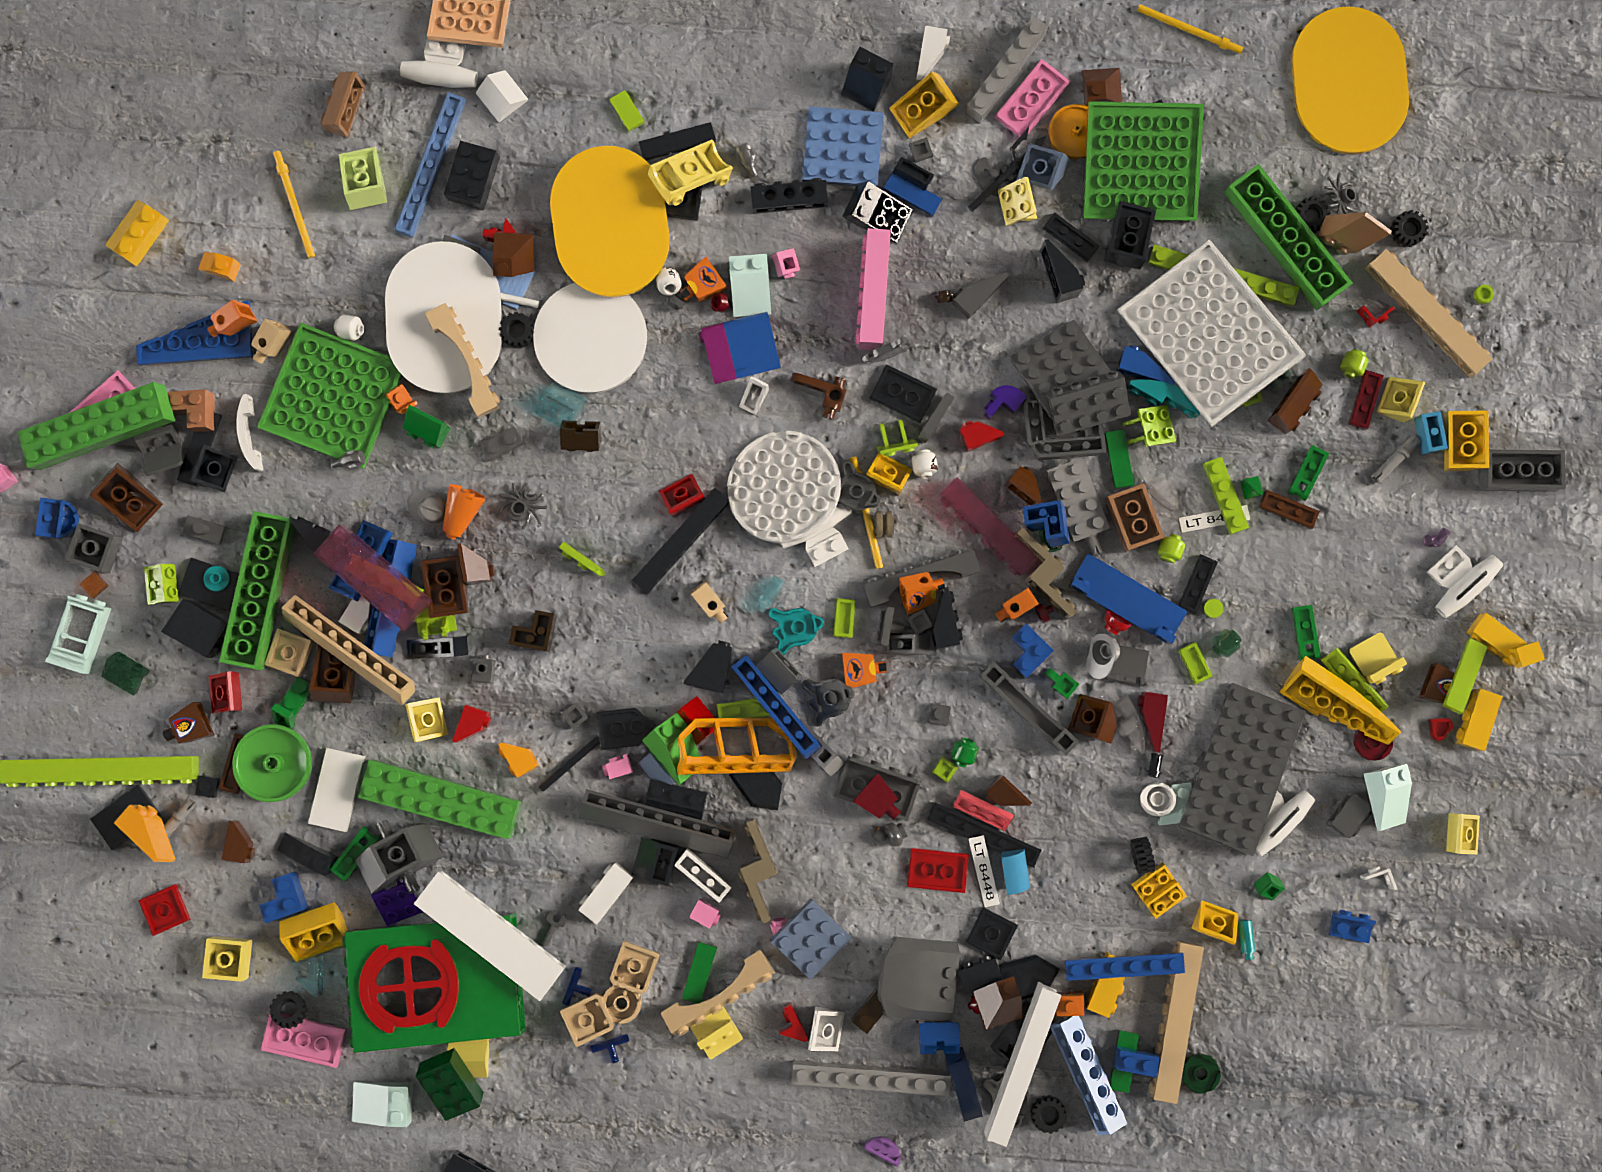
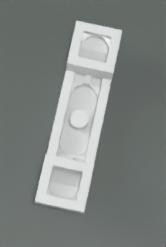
M243 394L238 406L236 419L238 440L246 460L255 470L262 472L261 453L252 449L248 417L255 416L253 398L248 394Z

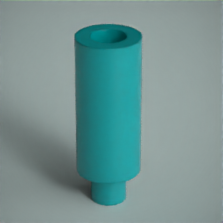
M1239 920L1238 930L1241 953H1245V960H1252L1253 952H1256L1252 920Z

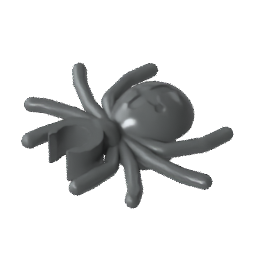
M1341 173L1337 175L1336 184L1328 176L1327 179L1333 186H1324V189L1331 190L1325 193V196L1328 195L1330 197V200L1326 201L1328 207L1338 206L1337 214H1340L1341 209L1344 214H1348L1346 210L1358 213V209L1348 207L1356 200L1354 189L1351 187L1343 189L1346 186H1352L1353 183L1346 182L1340 186Z
M512 483V489L517 497L506 493H499L500 497L514 500L505 503L498 512L501 513L505 507L512 504L508 510L509 517L512 520L520 521L527 515L526 522L522 526L523 530L529 524L531 512L538 524H541V520L533 508L547 509V506L533 504L538 503L543 494L541 493L537 498L535 492L533 497H528L527 495L531 489L525 490L528 486V483H525L519 495L515 483Z

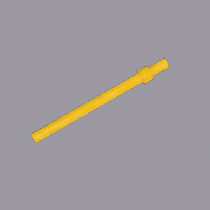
M1141 4L1137 9V12L1217 44L1221 49H1229L1238 54H1241L1243 50L1242 46L1230 42V39L1226 37L1220 38Z
M275 151L273 155L277 164L276 170L278 175L281 176L308 259L314 258L315 254L288 176L287 164H284L281 152Z
M857 457L849 458L855 470L863 474L859 469ZM867 508L862 510L875 567L880 569L883 568L870 510Z

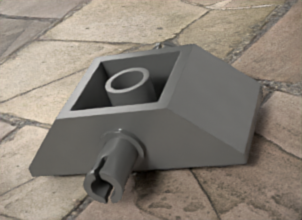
M384 820L382 823L385 829L381 823L376 825L383 839L369 846L356 859V862L372 895L399 880H403L409 894L415 893L412 885L416 891L420 890V886L414 877V873L443 858V855L427 823L406 827L393 834L388 820ZM397 854H400V855H401L399 859H396V858H397V856H396Z

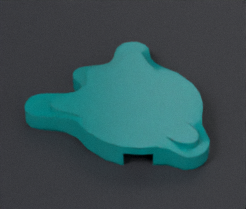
M771 608L768 612L769 617L779 624L777 628L773 629L772 634L778 639L777 649L783 655L792 647L810 643L815 638L818 630L824 626V620L821 617L815 616L803 608H795L789 611Z

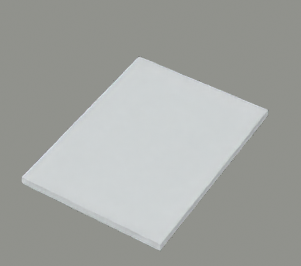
M1210 240L1117 309V312L1211 427L1306 357L1304 351Z

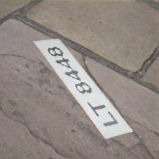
M1241 506L1246 520H1250L1248 506ZM1220 510L1179 518L1182 533L1225 525Z
M984 835L969 838L984 907L999 905Z

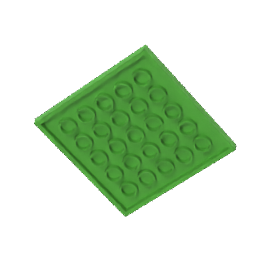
M1088 102L1083 218L1114 219L1118 203L1123 201L1155 209L1154 220L1197 221L1204 104Z
M300 322L257 428L336 459H339L348 451L360 450L365 455V463L360 468L365 469L391 406L385 394L400 384L403 375L395 367L391 357Z

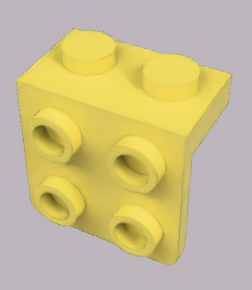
M1377 633L1349 649L1350 656L1368 683H1375L1376 685L1386 680L1385 676L1401 672L1403 670L1402 667L1407 664L1404 657H1396L1383 633Z

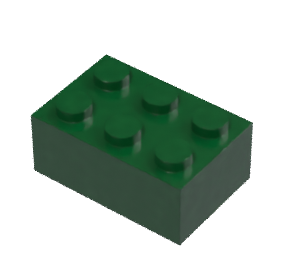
M455 1048L420 1062L415 1077L445 1121L480 1107L484 1092Z

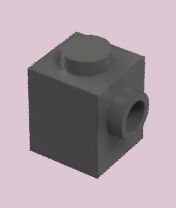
M479 655V658H473L471 681L494 683L496 660L491 659L489 655Z

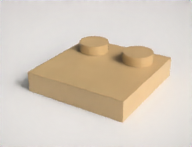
M277 628L264 665L301 677L314 641Z

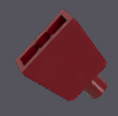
M878 773L853 800L854 803L879 819L886 813L894 820L901 813L893 805L898 799Z

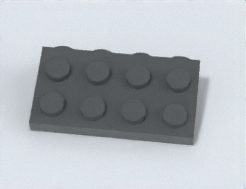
M1109 371L1105 375L1091 376L1087 380L1081 382L1074 381L1067 386L1054 387L1046 392L1050 402L1057 437L1131 415L1125 377L1119 371Z
M853 754L852 757L848 756L834 796L854 803L853 800L878 773L898 798L893 803L901 811L896 818L908 822L919 786L922 782L918 780L919 776L908 773L907 776L899 774L900 769L889 766V769L882 768V763L871 760L870 763L863 761L864 757Z

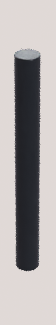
M596 736L540 784L539 788L543 792L600 744L599 737Z

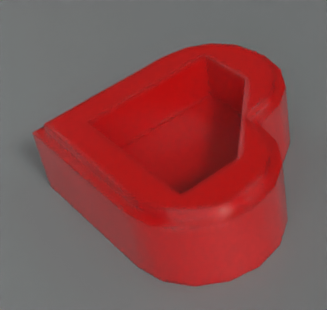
M1449 718L1428 719L1430 736L1435 741L1444 740L1447 733L1453 729V722Z

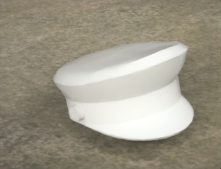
M1155 782L1147 785L1140 795L1143 809L1152 816H1165L1174 809L1176 804V795L1173 789L1163 783Z

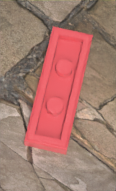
M960 790L952 806L1003 831H1006L1014 816Z

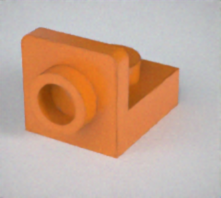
M399 384L385 394L397 414L406 415L409 405L414 407L418 404L416 400H412L403 384Z

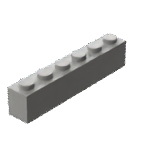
M1034 16L1030 19L968 103L965 112L967 115L981 124L1045 37L1048 26Z

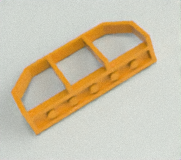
M770 717L695 719L679 735L677 740L680 753L677 766L678 775L790 772L797 757L796 748ZM753 726H767L786 739L790 754L759 755ZM713 727L718 756H687L684 739L695 728ZM720 727H747L752 755H725Z

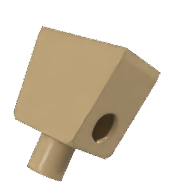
M264 319L251 343L257 349L252 358L263 364L267 356L276 357L293 334V331L278 321Z
M705 581L689 592L710 618L714 616L719 624L728 618V615L722 609L725 605ZM710 601H713L715 603V606L713 608H710L708 606V603Z

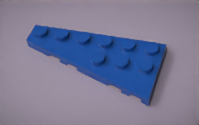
M249 300L242 302L250 306ZM211 315L186 325L184 328L175 329L162 337H156L136 345L137 364L143 366L253 357V346L251 345L252 327L250 325L232 336L220 333L212 337L207 330V327L214 324L211 320Z

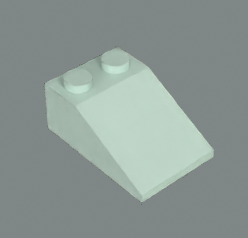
M767 254L729 256L734 318L747 317L763 312H768V315H771Z
M1408 765L1388 766L1364 773L1377 831L1406 823L1412 785Z
M354 1081L352 1122L385 1127H407L412 1122L413 1083Z

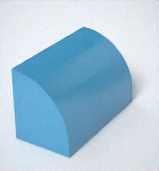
M1025 849L1001 852L1007 895L1028 890L1030 888Z

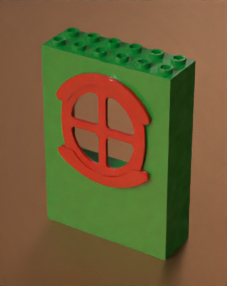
M516 913L499 914L518 929ZM431 921L354 929L345 932L342 943L343 947L346 948L344 966L347 968L348 976L345 978L346 987L349 988L347 1006L351 1011L348 1023L349 1027L352 1028L350 1046L353 1048L354 1053L520 1036L526 1031L523 988L438 922ZM420 956L431 961L439 969L440 979L414 982L412 979L411 957ZM401 957L404 964V983L377 985L376 978L380 970L389 961ZM440 987L442 989V996L435 1007L423 1015H416L414 990ZM404 991L406 993L407 1016L399 1017L386 1011L378 1002V994Z

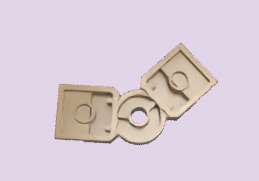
M624 940L610 976L612 986L608 988L605 994L596 992L560 1010L576 1047L611 1031L615 1022L621 1024L628 1023L638 1015L642 1007L641 994L647 992L661 953ZM624 998L627 1001V1006H618L617 999Z

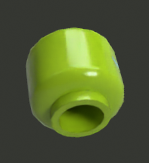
M1352 349L1344 354L1340 369L1344 372L1343 375L1345 377L1354 379L1364 374L1369 362L1366 353L1358 349Z
M1170 534V536H1164L1161 539L1157 553L1161 556V560L1175 563V561L1181 560L1186 545L1181 541L1180 536Z

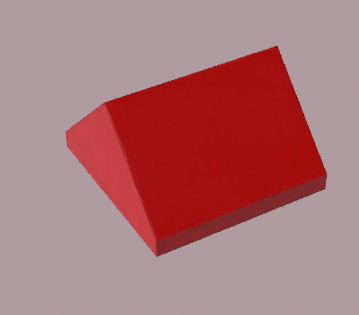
M693 474L658 491L672 517L705 499Z
M230 671L209 675L212 714L242 711L239 672Z
M698 696L676 712L688 726L695 719L715 718ZM713 727L695 728L691 733L696 746L711 735L714 730Z

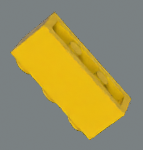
M1487 613L1479 614L1466 632L1471 636L1470 638L1488 646L1487 651L1494 656L1498 655L1502 658V662L1509 667H1515L1510 661L1509 649L1527 644L1526 641Z
M1481 688L1471 691L1468 699V708L1462 715V726L1456 733V744L1476 751L1486 750L1503 696Z
M1108 952L1104 955V957H1117ZM1125 977L1095 979L1085 1007L1109 1018L1111 1014L1115 1013L1117 1008L1115 1003L1117 997L1123 993Z

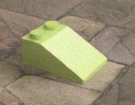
M376 147L339 154L344 196L349 209L354 210L387 203L386 190Z

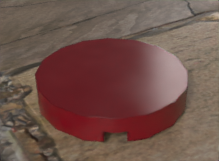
M1359 730L1354 735L1353 744L1355 750L1360 757L1366 760L1377 761L1384 759L1393 748V741L1387 745L1365 736L1364 732Z

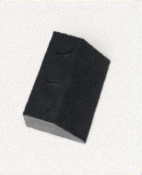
M650 779L645 805L702 820L708 792Z

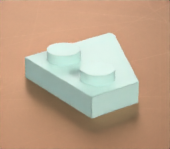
M1191 782L1170 785V788L1173 789L1176 795V804L1169 814L1160 817L1158 820L1159 826L1180 823L1192 791Z

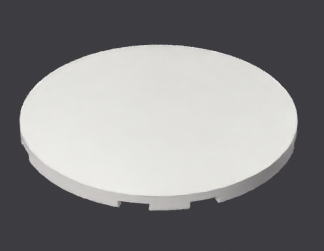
M572 283L555 292L542 306L534 326V348L541 366L555 382L575 392L601 393L612 390L626 382L638 366H640L647 345V328L640 308L629 295L622 297L598 296L582 289L576 283Z
M796 431L772 432L751 442L737 456L727 482L729 505L741 526L759 539L774 543L798 541L818 531L832 516L840 497V472L829 450L817 439Z

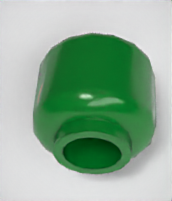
M961 737V740L955 741L951 758L956 761V765L966 767L967 765L974 764L979 751L974 740Z

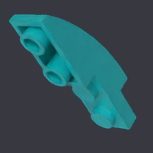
M1131 380L1126 388L1130 389V393L1146 398V402L1153 406H1160L1163 401H1166L1169 407L1182 410L1183 414L1189 418H1197L1200 415V412L1191 401L1187 400V396L1178 386L1155 380Z

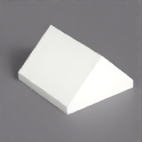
M506 71L487 75L476 91L477 96L498 122H501L528 101V98Z
M815 1006L808 1050L838 1051L845 1012Z

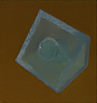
M553 381L542 393L536 414L561 427L562 420L575 421L587 398Z

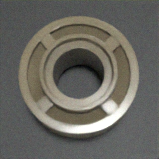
M876 511V516H874V533H876V538H881L883 534L887 538H892V533H894V516H892V511H886L885 515L881 511Z

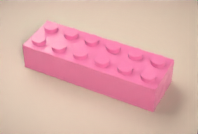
M868 228L867 234H863L862 251L866 252L862 253L861 269L864 272L860 274L859 288H863V291L859 290L858 307H862V309H858L857 325H860V328H857L855 344H859V350L873 351L883 345L891 230Z

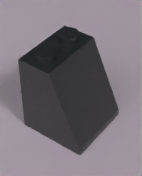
M859 47L851 61L841 95L874 112L892 80L893 63Z
M182 599L161 632L202 656L213 658L221 650L220 646L224 641L228 622L199 603Z
M720 640L718 644L713 643L684 680V684L723 694L734 648L730 647L731 644Z

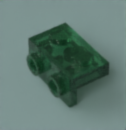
M116 652L107 658L101 677L134 696L138 693L143 678L149 674L150 670L125 654Z

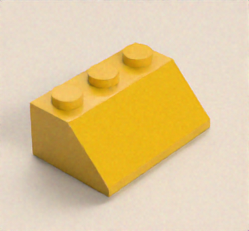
M137 199L105 246L135 266H138L169 220Z
M1489 411L1446 412L1444 414V431L1448 449L1444 450V471L1488 469Z
M335 902L279 921L280 940L295 962L343 946V936H345V932H348L343 914Z

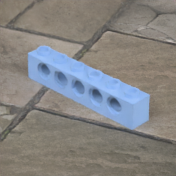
M1064 1016L1051 1024L1052 1033L1098 1135H1110L1126 1125L1124 1113L1120 1109L1116 1095L1108 1083L1107 1075L1099 1063V1058L1094 1052L1091 1040L1084 1030L1082 1020L1079 1016Z

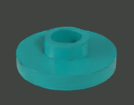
M212 566L204 574V583L212 591H222L230 583V574L224 567Z

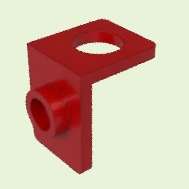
M1364 305L1356 311L1370 328L1377 322L1382 324L1389 318L1387 314L1395 308L1391 307L1377 319L1373 317Z

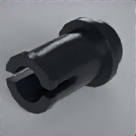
M1151 753L1149 770L1146 771L1149 777L1159 778L1162 775L1160 771L1164 755Z

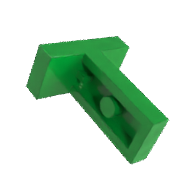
M297 677L280 704H274L271 711L276 724L287 726L291 729L295 727V718L310 697L309 682Z

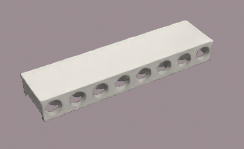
M443 871L435 875L414 903V905L539 1001H541L566 967Z
M1038 982L984 1130L987 1141H992L1007 1147L1061 998V994L1056 993V989L1043 985L1041 982Z

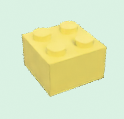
M221 936L207 938L202 978L240 982L248 979L253 939Z

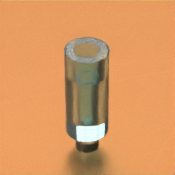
M775 575L772 577L758 600L760 604L757 610L763 613L766 607H771L785 584L782 579Z

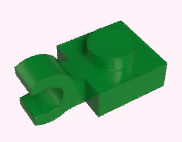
M1048 668L1044 673L1045 676L1055 682L1052 688L1066 699L1079 686V683L1065 672L1059 675L1053 669Z

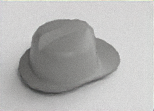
M420 491L411 496L408 501V511L418 521L441 526L444 522L447 499L430 492Z
M1102 633L1092 639L1086 665L1088 672L1095 679L1106 678L1110 674L1114 662L1119 658L1120 648L1116 639Z

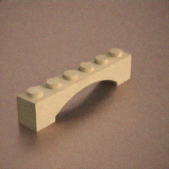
M444 303L426 312L425 314L435 333L441 332L450 338L465 357L472 379V397L468 400L477 417L481 418L499 409L497 403L500 400L496 392H491L489 386L492 384L488 376L482 375L480 369L483 366L478 358L474 359L471 353L474 351L470 341H465L463 335L466 333L461 323L457 325L454 319L457 315L453 307H448Z
M759 950L744 960L745 965L739 976L717 996L694 1005L682 1006L679 1003H675L661 1012L670 1032L675 1036L684 1035L692 1025L703 1023L706 1020L705 1017L711 1013L712 1015L717 1014L722 1010V1006L727 1003L732 1004L739 999L738 996L744 992L746 994L752 992L756 988L755 985L760 982L765 983L769 981L775 971L765 954Z

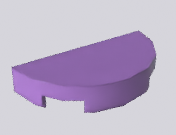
M883 1136L874 1137L864 1145L863 1149L897 1167L899 1166L900 1152L896 1143L891 1139Z

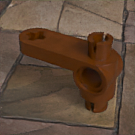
M792 373L791 382L826 393L822 407L825 408L822 417L827 419L828 414H830L829 419L834 420L835 413L840 412L847 391L844 385L847 380L841 378L839 383L840 377L835 376L834 382L831 384L803 374ZM837 392L840 395V399L834 401L830 399V394Z

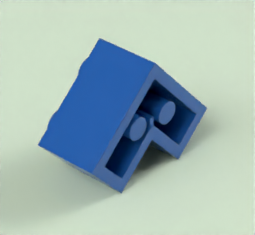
M1061 500L1023 507L1024 522L1027 529L1031 532L1045 530L1046 540L1051 547L1070 544L1066 509Z
M1026 623L1011 637L1024 651L1011 666L1025 679L1054 650Z
M297 872L272 879L277 899L259 905L265 924L309 908Z

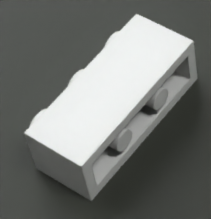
M689 849L684 852L674 865L719 903L732 888L728 881Z
M617 862L614 865L609 864L603 872L605 874L604 878L601 881L597 879L591 887L593 892L590 896L585 895L579 902L581 905L579 911L596 925L635 877Z

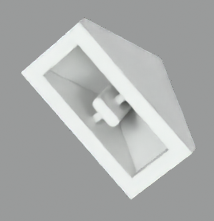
M751 376L739 407L756 415L769 391V385Z

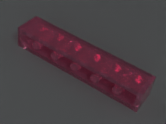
M958 477L940 493L942 497L940 501L946 507L950 506L955 511L954 515L960 521L964 520L968 524L967 528L974 535L977 533L982 538L980 541L985 547H991L995 551L994 555L999 561H1005L1009 565L1007 568L1013 575H1023L1038 560Z

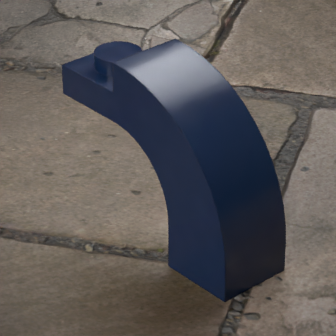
M962 1046L960 1047L959 1054H945L965 1122L983 1117L971 1070Z

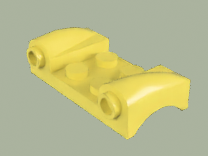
M710 140L650 165L647 175L667 204L677 206L683 201L687 191L713 181L714 185H725L729 181L733 167L726 164L720 158L714 141Z

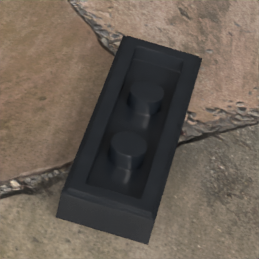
M1055 212L1043 227L1046 232L1087 262L1100 247V245Z
M1199 554L1178 604L1179 607L1192 614H1197L1218 561Z

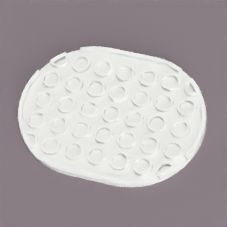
M440 241L427 243L411 250L400 259L392 270L385 292L386 340L388 351L395 367L409 382L426 391L448 394L461 392L472 387L470 370L465 357L457 345L441 332L435 333L425 313L444 303L448 307H453L457 315L454 319L457 325L461 323L466 333L463 337L466 342L470 341L474 351L471 353L474 359L478 358L483 366L480 371L484 376L490 373L501 351L502 337L500 333L502 331H499V327H502L500 324L502 321L499 283L496 276H493V270L487 261L477 252L464 245Z

